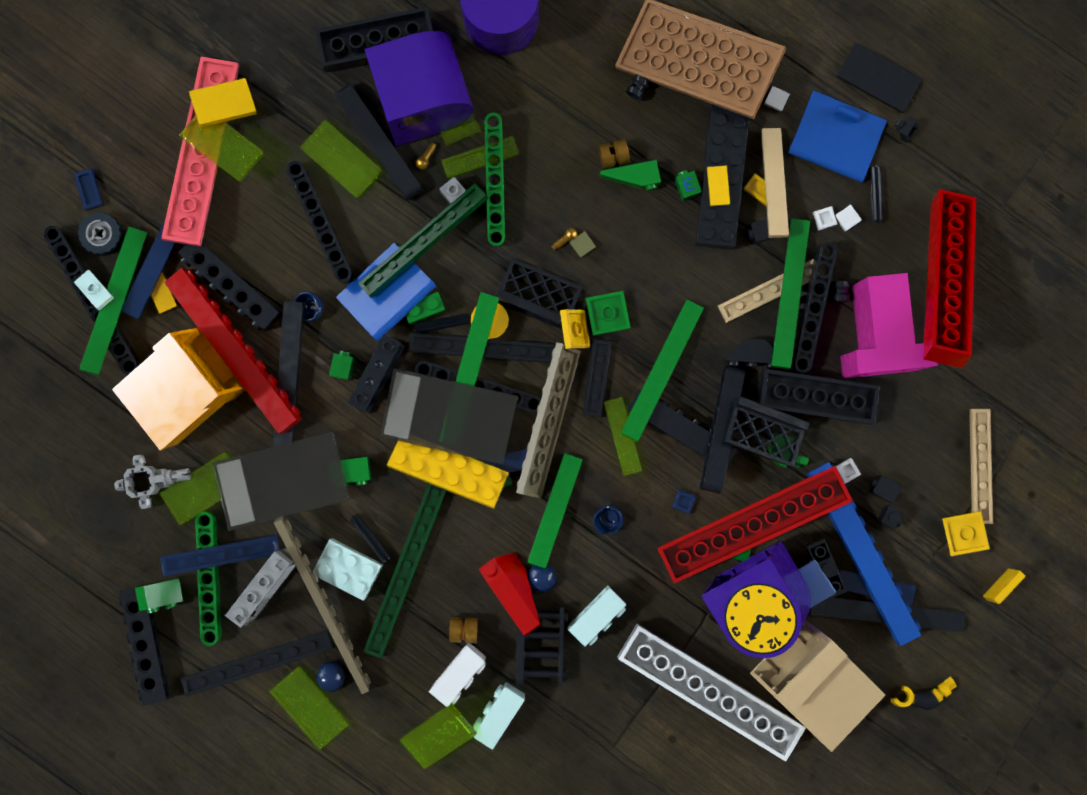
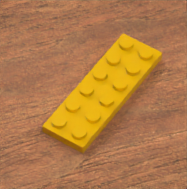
M410 433L408 439L399 438L387 463V466L492 509L495 508L509 476V472Z

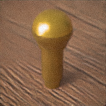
M431 143L424 154L416 160V166L419 169L423 170L428 167L429 159L435 151L436 144Z
M573 228L567 229L564 236L553 243L551 246L555 251L568 241L574 240L578 236L577 231Z

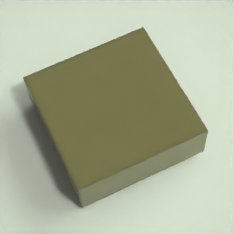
M585 231L569 242L580 258L596 248Z

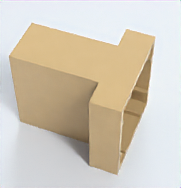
M805 620L800 634L791 648L778 656L764 658L750 672L763 687L831 752L885 696L847 657L848 655L838 645L807 620Z

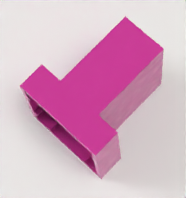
M908 273L871 276L852 286L859 350L840 356L843 379L913 372L938 366L936 362L923 360L924 343H915Z

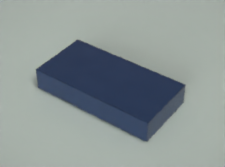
M91 168L73 174L84 210L88 211L104 206L94 170Z

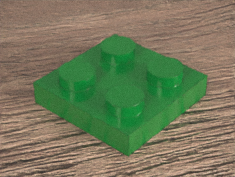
M623 291L586 298L593 336L630 329Z

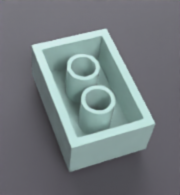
M332 538L329 539L313 571L318 578L364 601L383 564Z
M607 586L568 625V630L584 646L587 644L591 646L598 639L597 634L601 630L606 631L612 625L611 620L615 616L617 618L625 612L626 603Z
M508 682L498 686L493 696L495 699L493 702L489 700L483 711L484 716L482 718L478 717L472 728L474 731L473 737L492 750L525 700V694Z

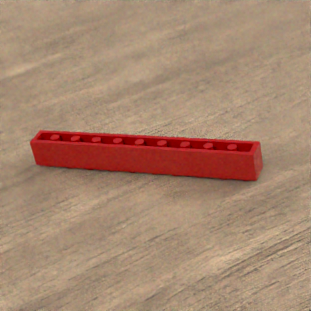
M180 268L164 283L278 434L286 433L302 420L299 415V409L295 405H291L286 392L278 388L276 385L277 381L271 374L268 375L265 371L266 366L264 363L256 359L253 355L254 350L243 342L242 334L237 329L234 330L230 325L232 322L229 317L222 314L219 310V304L208 296L207 288L202 284L200 285L196 280L197 275L191 269Z

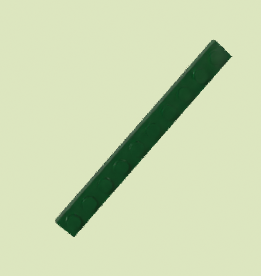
M428 483L363 652L380 659L382 658L447 490Z

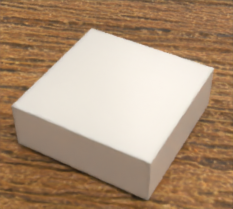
M772 86L764 105L782 112L790 94Z
M849 205L835 215L836 220L844 231H847L861 221L852 205Z
M832 206L813 212L818 231L837 225Z
M852 458L836 466L844 484L861 475Z

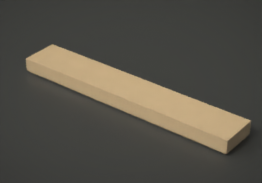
M763 128L761 136L769 238L788 237L789 229L781 128Z
M814 259L806 262L804 265L802 286L809 283ZM823 265L819 267V273L821 275L826 273V268ZM783 274L718 305L725 323L780 297Z
M969 409L972 512L981 511L984 524H993L990 409Z

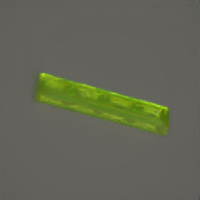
M514 137L502 139L503 160L518 156L519 152ZM499 141L490 143L489 145L495 147L499 144ZM485 145L441 160L447 179L485 167ZM496 156L489 159L490 164L500 162V159Z
M623 398L605 401L604 406L623 476L641 472L642 469L634 441L620 434L628 418Z

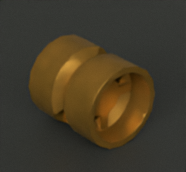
M625 139L614 141L613 145L606 143L598 146L604 170L615 167L617 163L620 166L630 163L629 150Z
M450 617L449 642L460 643L464 640L466 643H477L478 618H467L463 621L459 617Z

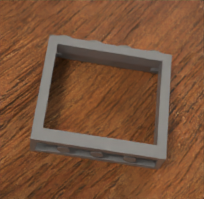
M287 548L274 551L225 616L240 628L257 618L296 567Z

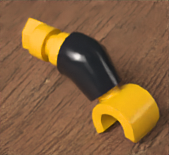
M952 677L939 684L937 690L934 688L926 692L915 691L913 694L909 687L901 686V690L906 693V699L903 702H900L897 698H890L891 703L898 707H907L912 703L915 707L931 710L938 707L943 697L947 698L951 695V690L957 686Z

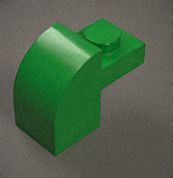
M783 436L775 439L779 449L787 446ZM787 436L790 443H792L794 438ZM770 442L769 453L772 454L776 451L772 442ZM787 448L781 454L784 460L790 461L791 453ZM797 455L794 467L801 468V465L807 466L809 458ZM774 461L775 464H777L778 466H780V467H782V468H786V467H787V466L784 465V464H781V463H778V462Z

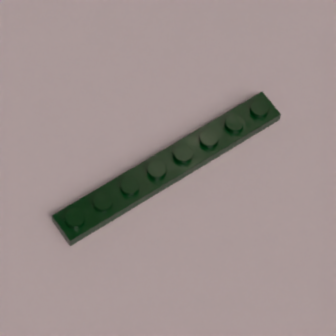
M474 183L358 284L372 299L488 199L486 194Z

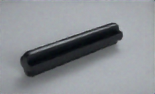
M873 166L870 168L872 221L880 223L884 220L881 167Z
M466 313L415 323L414 327L416 333H424L470 324L471 319L470 315Z
M355 514L350 519L352 524L381 562L386 563L389 561L391 555L359 514Z

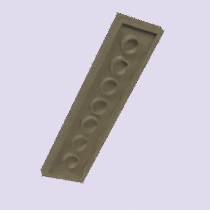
M556 342L552 352V361L547 370L548 376L542 389V398L537 408L536 421L532 426V435L527 445V454L522 464V473L517 482L516 493L540 499L543 495L581 351L576 349H565V344Z

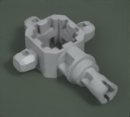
M143 455L133 456L135 468L127 469L124 473V479L117 480L114 485L117 491L126 490V494L131 498L140 497V500H138L140 508L147 509L151 508L152 501L149 499L150 495H156L161 488H167L173 485L174 482L191 480V475H185L190 473L189 468L172 471L166 468L157 470L153 466H144L146 463L145 457ZM147 471V474H150V490L137 492L134 488L135 480H133V477H135L136 473Z

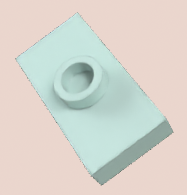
M90 270L74 281L77 287L99 311L114 299Z

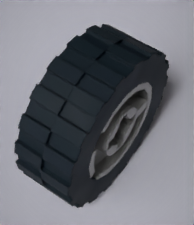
M103 212L87 215L88 217L84 218L83 222L79 225L78 239L82 243L81 245L95 255L104 256L115 253L121 247V243L124 240L122 225L116 218ZM100 231H103V237L98 236Z

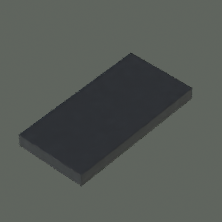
M857 43L853 45L836 76L900 113L904 112L922 80Z

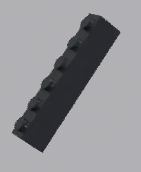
M640 389L636 392L626 409L631 412L641 392ZM660 398L647 423L705 458L711 429L705 430L701 427L703 424L695 419L690 421L685 417L686 414L677 408L675 411L669 408L670 404ZM732 445L727 467L738 450Z

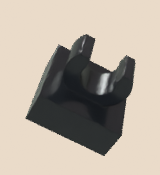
M912 117L907 122L899 118L895 124L897 126L896 130L900 132L901 140L906 143L909 142L918 129L917 120Z

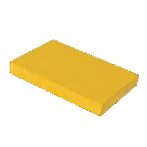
M246 78L189 91L200 128L256 114Z

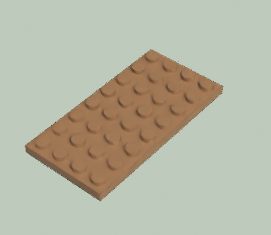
M645 0L615 67L629 74L640 75L656 84L754 119L782 60L786 47L660 2Z

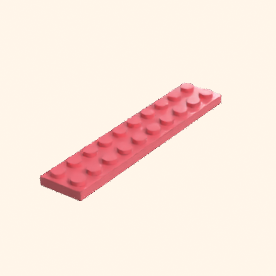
M201 57L194 90L237 80L240 65L236 62ZM192 101L161 239L163 241L201 247L228 121L200 128Z

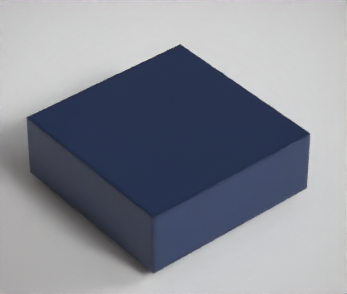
M678 490L672 508L690 514L697 496Z

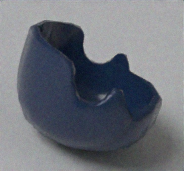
M301 292L295 297L296 302L304 303V321H316L321 316L323 302L318 295L312 292Z
M605 505L595 512L593 525L595 530L602 535L614 534L622 527L624 517L621 510L617 507Z
M548 564L546 569L532 565L527 571L531 589L537 592L552 590L557 583V574L554 568Z
M337 662L324 663L317 672V683L326 692L338 691L343 687L346 679L343 666Z

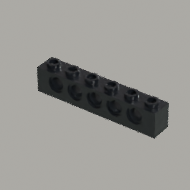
M203 243L201 247L186 244L178 252L182 256L180 260L188 267L192 265L197 269L195 273L203 280L207 278L211 282L209 286L216 292L220 290L225 295L223 299L230 305L233 303L239 307L237 311L245 318L249 316L253 320L251 324L259 331L261 329L267 331L282 315ZM200 255H204L205 261L202 264H197V258ZM214 268L219 269V274L216 277L211 276V271ZM232 280L233 287L230 290H226L225 283ZM242 293H246L247 300L240 303L239 296ZM256 306H261V313L255 316L253 309Z
M137 587L120 590L119 602L124 608L123 622L128 628L126 637L128 643L131 644L132 651L130 652L132 663H135L136 668L134 677L136 682L139 683L140 688L138 690V697L143 705L166 701L171 697L154 613H147V610L138 612L133 610V602L138 603L135 591ZM137 621L143 623L142 631L136 628ZM141 640L146 641V650L140 647ZM145 659L151 662L150 669L144 666ZM148 678L155 681L154 688L148 685Z

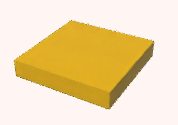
M560 310L565 349L590 348L585 310Z
M981 511L942 518L951 556L990 549Z
M1008 568L983 597L987 601L1000 604L1026 575L1019 570Z

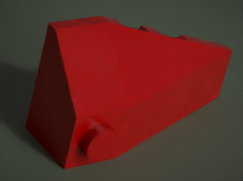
M515 552L493 558L479 568L484 579L524 636L540 626L526 568Z

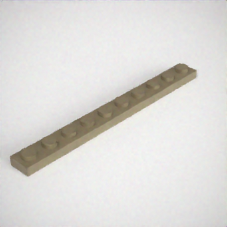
M283 516L275 519L274 525L361 694L368 692L369 684L371 683L367 673H363L360 658L354 656L352 652L354 650L353 645L349 639L346 640L343 634L345 633L341 622L337 623L335 619L336 612L332 605H328L326 601L328 597L325 590L319 588L317 584L319 579L314 571L311 572L308 566L310 562L307 555H302L299 549L301 544L297 537H293L290 522L288 519L284 520Z

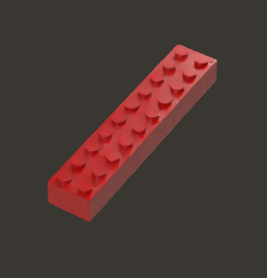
M939 189L931 202L923 360L962 369L972 354L976 198Z
M834 465L663 544L657 549L675 584L853 502L837 467Z

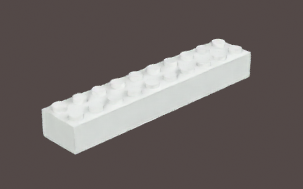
M636 624L617 656L620 661L784 761H787L806 729L800 722L639 624Z

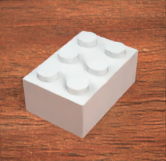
M467 643L431 686L429 693L446 707L450 703L454 705L460 698L462 688L466 690L473 682L474 678L472 676L475 673L479 675L486 666V656L471 643Z

